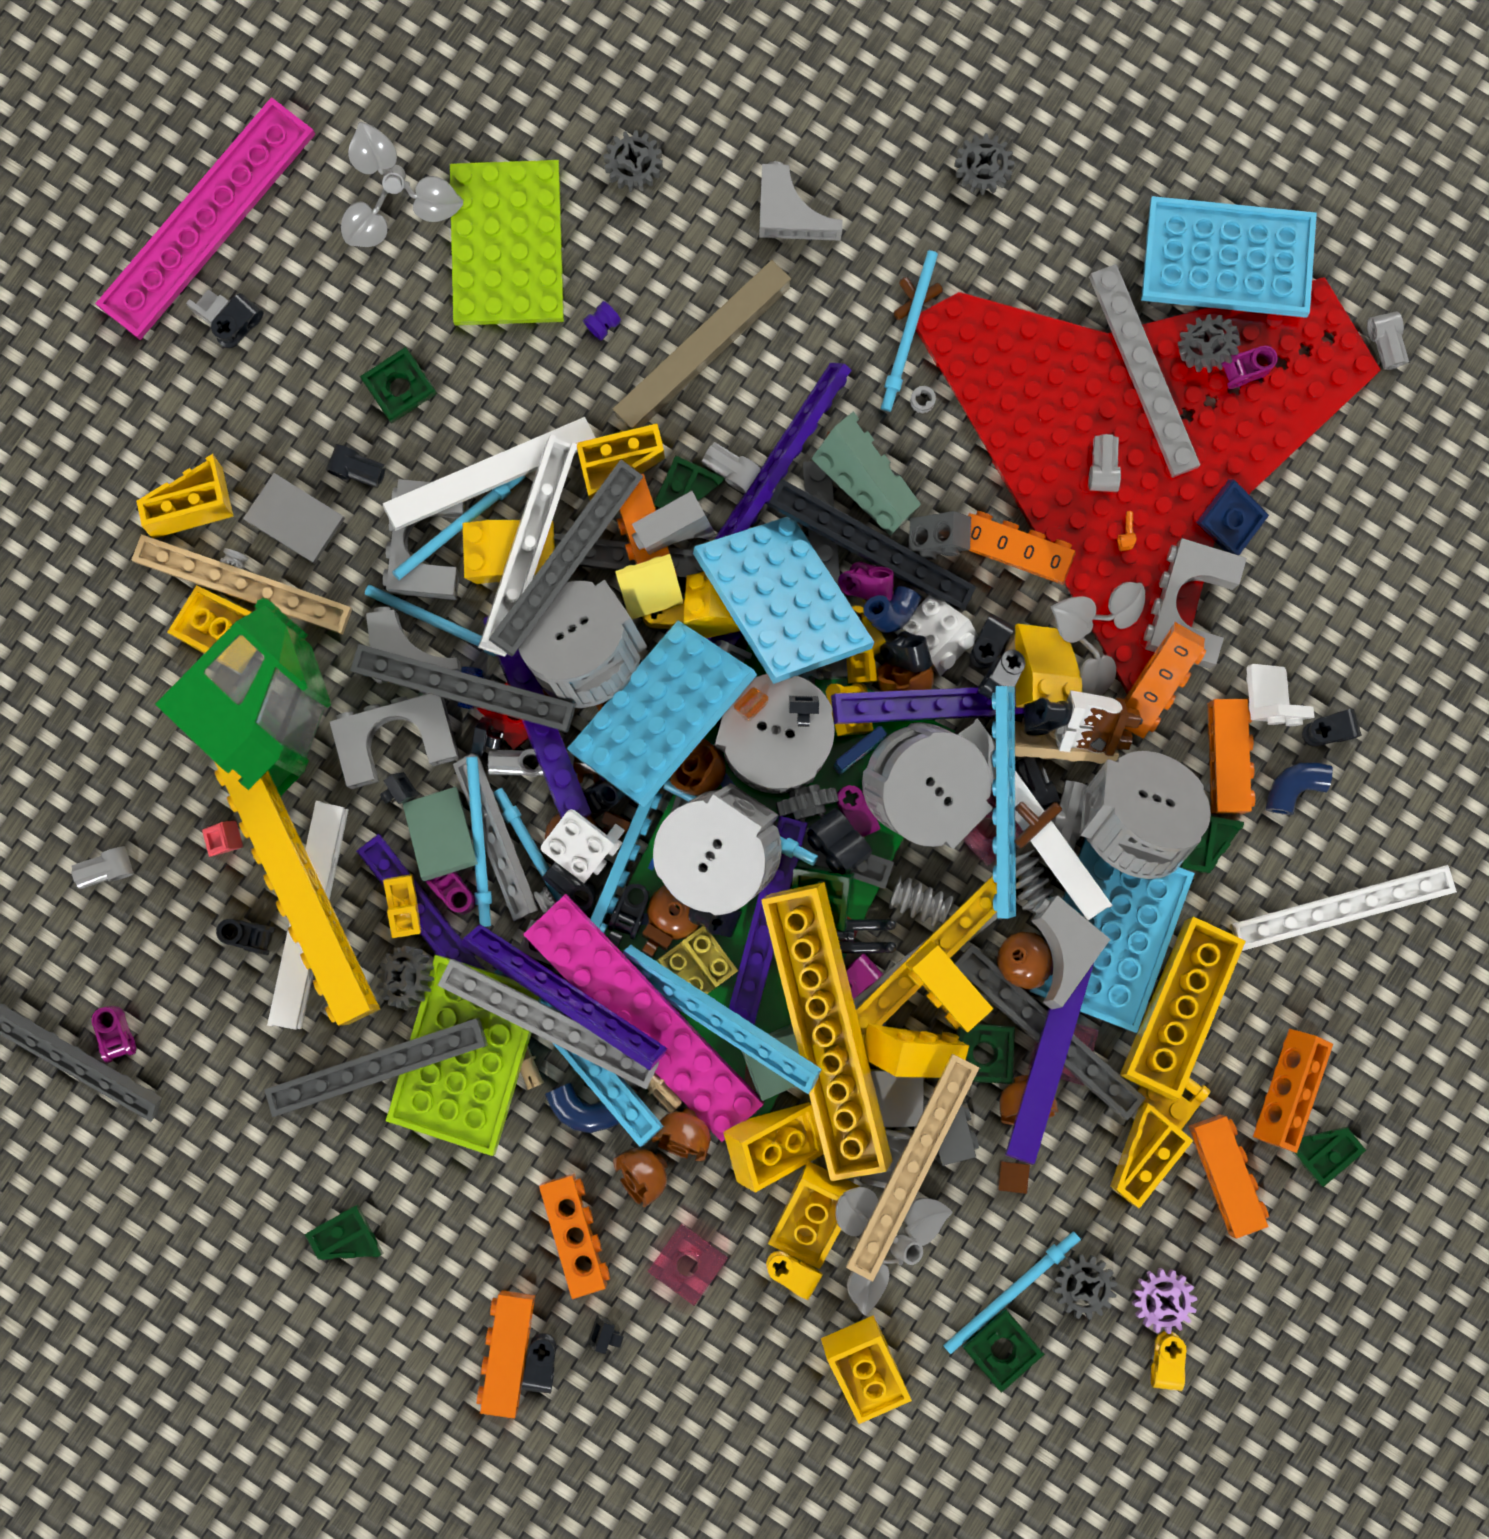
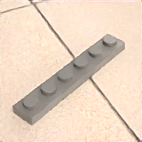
M470 754L466 757H478L485 849L513 921H516L538 911V908L495 800L494 793L486 777L484 767L477 754ZM466 757L454 763L453 766L470 808Z

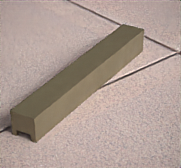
M771 260L613 408L615 416L621 419L630 430L643 427L790 289L791 278Z

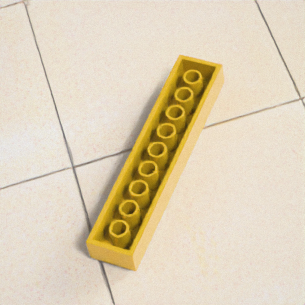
M216 764L218 769L214 771L216 778L221 786H226L230 794L227 797V801L233 812L238 811L242 820L239 823L240 829L246 838L250 837L254 848L251 849L252 855L258 864L262 863L267 873L263 877L268 888L276 892L279 899L276 901V906L283 917L287 916L291 924L288 927L289 934L295 943L299 942L303 953L300 954L303 964L308 970L312 969L316 978L313 980V985L319 996L324 995L328 1003L325 1010L332 1023L336 1022L338 1026L349 1025L380 1010L269 771L248 790L239 783L238 780L241 776L232 769L228 774Z
M822 882L771 893L761 901L799 1055L822 1069L809 1095L830 1181L887 1172L893 1160L825 883Z

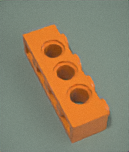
M1289 1029L1268 1093L1265 1096L1259 1120L1256 1123V1129L1253 1134L1254 1138L1297 1153L1333 1043L1315 1035Z
M575 1173L541 1183L539 1185L571 1298L575 1299L606 1289V1281L610 1280V1274L606 1262H600L598 1252L602 1251L598 1235H593L590 1224L594 1223L590 1207H584L581 1196L586 1194L581 1178L576 1179ZM564 1199L572 1200L575 1204V1212L572 1214L564 1213L560 1208L561 1201ZM573 1227L580 1228L584 1234L583 1240L580 1242L572 1241L568 1235L569 1229ZM579 1256L589 1257L592 1261V1267L588 1270L580 1269L577 1266V1258Z

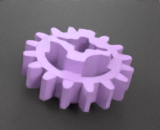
M1158 1268L1156 1276L1148 1271L1147 1281L1140 1278L1138 1280L1142 1286L1141 1289H1133V1292L1139 1296L1138 1299L1132 1301L1135 1307H1140L1135 1313L1138 1318L1145 1317L1143 1324L1147 1328L1153 1324V1330L1157 1333L1163 1327L1167 1334H1171L1172 1326L1181 1331V1322L1183 1320L1187 1323L1191 1322L1187 1316L1188 1313H1196V1309L1190 1306L1191 1302L1197 1301L1196 1296L1189 1294L1194 1289L1193 1285H1183L1186 1277L1181 1274L1176 1278V1271L1172 1269L1166 1275L1162 1268ZM1160 1282H1170L1167 1283L1164 1287L1154 1286ZM1156 1293L1166 1297L1173 1308L1162 1304ZM1147 1294L1150 1295V1305L1148 1309L1146 1305ZM1181 1294L1183 1298L1182 1307L1179 1305V1296ZM1164 1315H1174L1173 1318L1160 1320Z

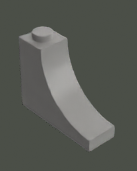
M778 161L762 164L759 238L841 241L843 220L823 216L809 208L801 200L791 181L790 165H784Z
M693 491L632 524L636 533L632 534L639 550L645 548L649 555L686 539L704 538L708 540L716 535Z
M390 607L374 608V612L366 613L370 647L462 672L461 663L457 658L433 656L415 647L406 637L399 615L395 610H391ZM374 679L378 684L389 683L382 680Z
M1057 895L1048 899L1043 898L1035 907L1036 915L1031 920L1044 935L1052 954L1053 978L1050 990L1043 1001L1051 1009L1063 1007L1110 941V938Z

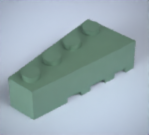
M853 411L832 429L811 459L891 536L910 519L921 504L902 477L894 475L890 467L891 462L885 454L881 456L871 443L874 441L873 437L868 431L865 433L857 424L859 418Z

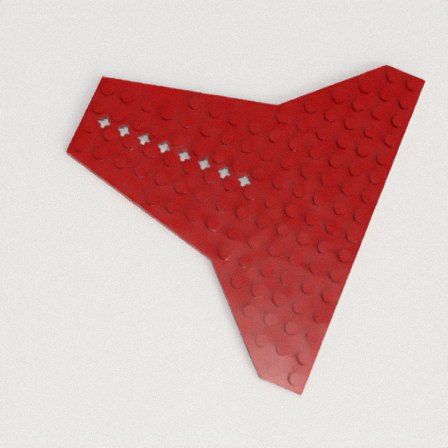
M1325 277L1312 280L1310 313L1307 318L1204 308L1142 325L1179 415H1182L1183 409L1191 411L1193 414L1191 422L1187 419H1183L1182 422L1200 466L1173 478L1112 333H1105L961 292L920 313L916 332L969 418L1031 530L1046 535L1044 540L1055 543L1056 539L1070 543L1072 545L1071 549L1075 550L1073 562L1064 582L1071 596L1088 597L1096 605V615H1109L1111 612L1109 611L1108 603L1111 593L1115 588L1125 582H1140L1144 586V608L1138 620L1131 626L1120 629L1115 626L1114 619L1110 621L1092 620V632L1102 647L1103 654L1113 658L1116 664V676L1127 694L1155 653L1145 650L1147 641L1143 639L1148 624H1153L1155 615L1151 614L1155 599L1160 598L1163 588L1159 587L1163 572H1168L1170 562L1167 561V555L1171 545H1176L1183 538L1213 548L1215 541L1196 522L1228 479H1234L1250 494L1381 371ZM1207 315H1211L1212 320H1215L1218 315H1222L1223 322L1230 319L1232 325L1237 326L1241 345L1237 346L1239 353L1260 346H1270L1276 351L1278 358L1284 359L1287 362V369L1284 370L1282 367L1277 368L1274 366L1267 376L1262 377V383L1258 380L1250 381L1239 387L1240 395L1236 396L1235 393L1229 394L1227 391L1229 380L1224 367L1219 370L1217 366H1213L1210 373H1208L1206 367H1203L1200 372H1197L1195 365L1188 368L1186 361H1182L1178 342L1182 341L1180 333L1188 332L1187 324L1196 325V318L1198 317L1205 321ZM1324 332L1333 335V344L1329 341L1323 342ZM1300 345L1310 348L1309 357L1306 354H1299ZM1262 357L1256 358L1260 366H1268L1266 359ZM1207 396L1216 400V408L1213 409L1211 406L1206 407L1204 405ZM1108 434L1119 437L1118 467L1121 469V481L1118 492L1089 490L1088 479L1093 461V438L1095 436ZM1132 511L1133 533L1136 535V542L1131 550L1120 551L1118 535L1126 534V512ZM1204 581L1187 582L1180 587L1177 594V611L1181 619L1190 627L1193 625Z

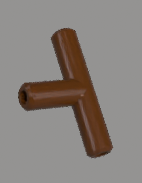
M908 277L902 278L899 281V285L910 301L894 311L893 314L897 320H901L909 315L916 288ZM935 283L928 288L923 305L943 292L940 283Z
M1020 802L1015 807V810L1029 826L1014 840L1019 848H1023L1062 811V808L1054 802L1038 817L1024 802Z

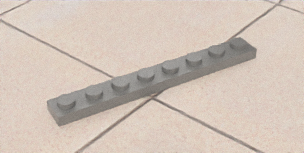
M1117 264L1091 273L1089 279L1172 478L1200 466L1199 460Z
M450 959L438 986L642 1088L647 1089L660 1063L658 1061L649 1071L567 1015L454 959Z

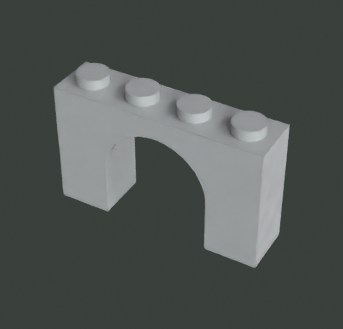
M398 479L397 488L394 487L392 491V499L431 482ZM468 500L429 517L459 518L467 511ZM389 520V531H392L391 542H387L386 558L389 559V566L383 572V586H386L388 592L394 595L457 600L460 572L456 567L420 563L401 580H398L393 575L392 571L411 557L408 550V537L413 527L420 521L395 531Z
M1183 538L1176 545H1171L1167 555V561L1170 562L1168 572H1163L1159 587L1163 588L1160 598L1155 599L1151 614L1155 615L1153 624H1148L1143 640L1147 641L1145 650L1155 652L1174 622H1177L1205 638L1204 649L1206 653L1198 666L1208 669L1215 666L1224 638L1187 625L1177 611V594L1183 584L1191 581H1204L1233 590L1240 584L1247 558Z
M419 692V697L407 699V696L398 697L391 700L390 705L380 707V704L370 705L363 708L364 712L353 715V712H345L337 715V720L330 721L346 786L350 789H355L379 782L371 752L372 739L382 725L393 720L410 721L418 727L422 735L429 764L432 766L460 759L444 698Z

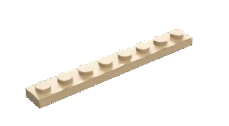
M142 534L131 559L134 563L255 605L257 600L267 598L287 616L342 635L352 612V608L344 604Z
M954 1054L951 1055L846 1265V1268L872 1282L874 1281L979 1067Z

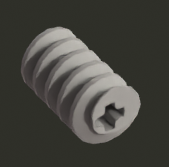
M1034 850L1016 857V879L1019 880L1016 883V889H1023V892L1017 898L1018 900H1028L1022 909L1032 910V913L1035 912L1034 909L1043 898L1048 899V896L1054 891L1053 888L1043 887L1049 881V878H1039V875L1045 869L1044 867H1034L1040 860L1039 857L1029 856Z
M900 875L890 898L889 908L893 909L899 903L900 913L903 914L910 908L911 918H914L920 912L921 922L924 923L931 917V926L935 927L939 921L942 924L945 921L953 901V896H949L943 901V892L939 891L933 897L932 887H928L922 892V883L918 882L912 888V879L907 878L901 883Z

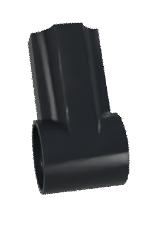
M339 444L335 445L326 468L328 473L345 480L351 478L375 488L382 484L386 470L385 464L360 456L355 450Z
M1026 757L1015 762L1022 781L1043 810L1050 807L1054 802L1058 805L1060 804L1057 790L1053 782L1049 781L1040 757Z
M554 862L541 877L562 896L566 894L582 911L589 909L596 897V890L592 883L588 881L583 883L557 862ZM579 890L585 891L589 896V900L579 901L575 896V892Z

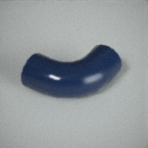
M899 586L896 587L891 601L882 595L870 598L864 605V615L879 631L896 632L909 622L918 607L921 597L915 591Z
M1298 763L1286 768L1273 781L1267 797L1265 810L1276 814L1294 815L1296 800L1301 792L1315 790L1327 793L1333 775L1332 765Z
M571 1082L545 1094L550 1108L559 1121L575 1131L593 1133L620 1124L602 1101L593 1104L580 1101Z

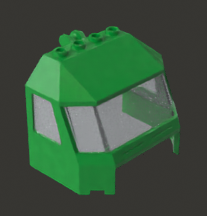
M267 598L257 600L254 612L236 621L155 705L224 771L229 774L233 769L241 776L238 781L246 789L249 790L269 771L281 797L305 772L309 762L307 756L325 707L328 708L331 705V701L312 646L305 640L308 634L282 613L274 603Z

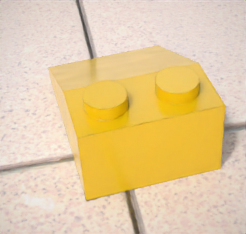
M484 520L462 523L465 579L476 584L500 582L520 520ZM553 521L551 522L534 577L555 550Z
M705 572L687 575L683 621L686 626L705 638L740 631Z
M196 585L167 633L205 654L236 621L252 612ZM240 636L216 661L243 674L257 649L244 636Z
M1016 624L1015 650L1019 651L1025 659V668L1015 685L1016 707L1024 708V704L1031 703L1039 698H1047L1050 702L1067 701L1070 690L1082 692V678L1072 645L1060 636L1058 629Z
M809 1102L749 1118L723 1132L736 1181L755 1193L806 1165L808 1161L811 1162L824 1154L812 1104Z
M808 1161L768 1244L820 1269L841 1231L835 1214L837 1202L845 1191L860 1186L846 1179L830 1181L828 1170Z
M874 1315L821 1338L827 1361L858 1424L912 1401Z

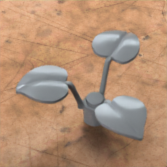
M365 122L358 123L349 145L350 162L355 169L364 174H373L378 170L383 175V190L373 210L367 203L361 201L353 203L346 209L342 218L341 233L347 244L360 247H372L380 244L387 235L388 226L385 218L377 213L388 193L397 194L403 188L406 189L410 197L415 199L413 203L414 213L425 221L439 222L448 219L462 207L463 199L455 192L453 187L447 181L436 176H427L421 179L416 185V193L413 192L410 182L405 181L406 173L404 169L399 165H395L397 153L393 143L377 128Z
M1125 582L1115 588L1111 593L1108 608L1111 612L1109 615H1096L1094 601L1085 596L1068 598L1051 606L1060 636L1070 643L1080 641L1094 655V659H1087L1081 667L1082 693L1101 696L1110 688L1116 676V664L1113 658L1107 655L1100 657V653L1084 638L1093 628L1092 620L1110 621L1114 619L1115 626L1120 629L1134 624L1140 617L1145 603V590L1142 583Z
M856 1187L845 1191L840 1196L835 1214L837 1224L844 1233L855 1237L862 1234L878 1203L876 1194L868 1188ZM931 1198L914 1200L904 1219L907 1225L903 1230L905 1235L896 1236L890 1247L891 1254L895 1258L884 1259L873 1282L853 1271L848 1278L847 1290L862 1314L866 1316L874 1308L887 1287L889 1269L884 1264L897 1263L902 1265L905 1262L909 1265H914L918 1263L923 1256L922 1246L930 1243L936 1237L946 1219L953 1213L951 1209Z

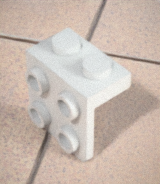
M930 595L917 607L909 622L896 631L897 636L902 631H907L926 637L933 663L931 666L932 670L940 676L947 669H950L955 661L967 649L972 647L975 640L979 637L967 617L946 602L935 599Z
M1261 664L1247 666L1246 680L1251 720L1267 721L1268 725L1285 723L1286 726L1303 725V720L1314 718L1313 707L1289 704L1287 672L1284 667Z
M570 809L543 842L541 850L585 883L592 873L598 875L606 865L605 856L607 854L613 856L619 849L622 842L618 839L625 830L615 824L606 835L575 810Z

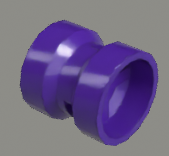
M604 301L597 306L594 314H589L583 319L585 326L599 340H603L608 335V330L611 327H616L622 322L615 310Z

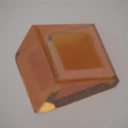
M753 687L734 705V709L747 722H750L768 704L769 697Z

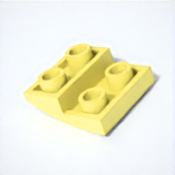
M670 554L654 557L649 561L637 565H629L615 571L627 613L632 620L683 604Z
M704 926L656 961L706 994L738 972L715 938L707 932Z

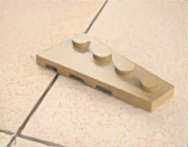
M1024 718L1022 722L1015 721L1016 757L1064 759L1073 762L1089 761L1098 764L1105 763L1107 759L1115 762L1118 760L1119 753L1117 749L1114 756H1107L1104 752L1093 753L1086 749L1071 748L1070 752L1059 751L1055 738L1056 729L1046 735H1026L1024 732Z

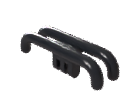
M847 919V926L844 931H839L836 928L842 954L894 953L897 947L893 942H854V931L893 930L896 927L895 920Z

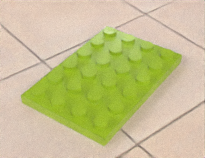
M559 160L450 164V185L463 199L462 207L451 216L454 325L564 322Z
M435 955L432 964L434 969L429 974V976L434 977V981L428 982V986L432 990L431 992H424L426 1000L424 1002L421 1001L410 1040L480 1018L488 1046L399 1075L386 1121L494 1156L496 1155L532 1032L438 986L450 959ZM462 963L541 1002L540 997L510 977Z

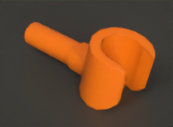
M1132 511L1126 512V534L1118 535L1120 551L1131 550L1136 542V535L1133 533Z

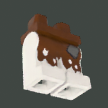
M1070 690L1067 698L1072 707L1070 722L1055 731L1059 751L1070 752L1071 748L1086 749L1093 753L1104 752L1107 756H1114L1116 749L1129 750L1133 737L1131 731H1124V728L1139 727L1141 721L1139 710L1126 707L1125 700L1121 698L1113 699Z

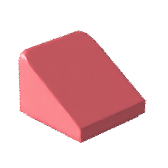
M236 821L220 822L202 830L209 857L243 847Z

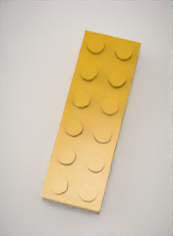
M1195 917L1184 921L1120 1072L1121 1077L1170 1100L1181 1099L1242 952L1245 940Z

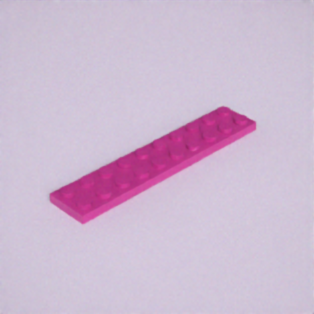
M271 97L95 304L141 340L315 136L314 130Z
M566 894L523 934L571 985L667 1048L665 1055L659 1060L660 1063L655 1073L664 1080L665 1084L690 1110L695 1111L696 1116L706 1123L710 1131L721 1142L725 1140L724 1131L740 1122L746 1121L763 1106L764 1101L760 1100L758 1094Z

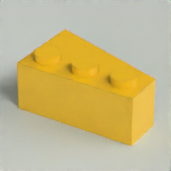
M658 424L576 443L590 500L620 460H623L641 474L665 459Z
M213 454L206 457V461L192 470L189 468L182 472L183 476L168 484L166 482L136 501L141 525L153 539L234 517L223 467Z
M930 941L906 963V966L911 971L908 976L918 987L924 986L929 992L926 995L935 1007L942 1008L947 1014L945 1018L956 1030L961 1027L966 1032H969L993 1010L990 1004L945 952L934 942Z
M868 1024L864 1039L868 1061L895 1077L940 1078L951 1055L954 1054L966 1060L969 1045L959 1041V1036L953 1033L942 1032V1035L927 1031L920 1032Z
M1143 1101L1138 1108L1110 1187L1132 1205L1140 1208L1194 1140L1152 1105Z

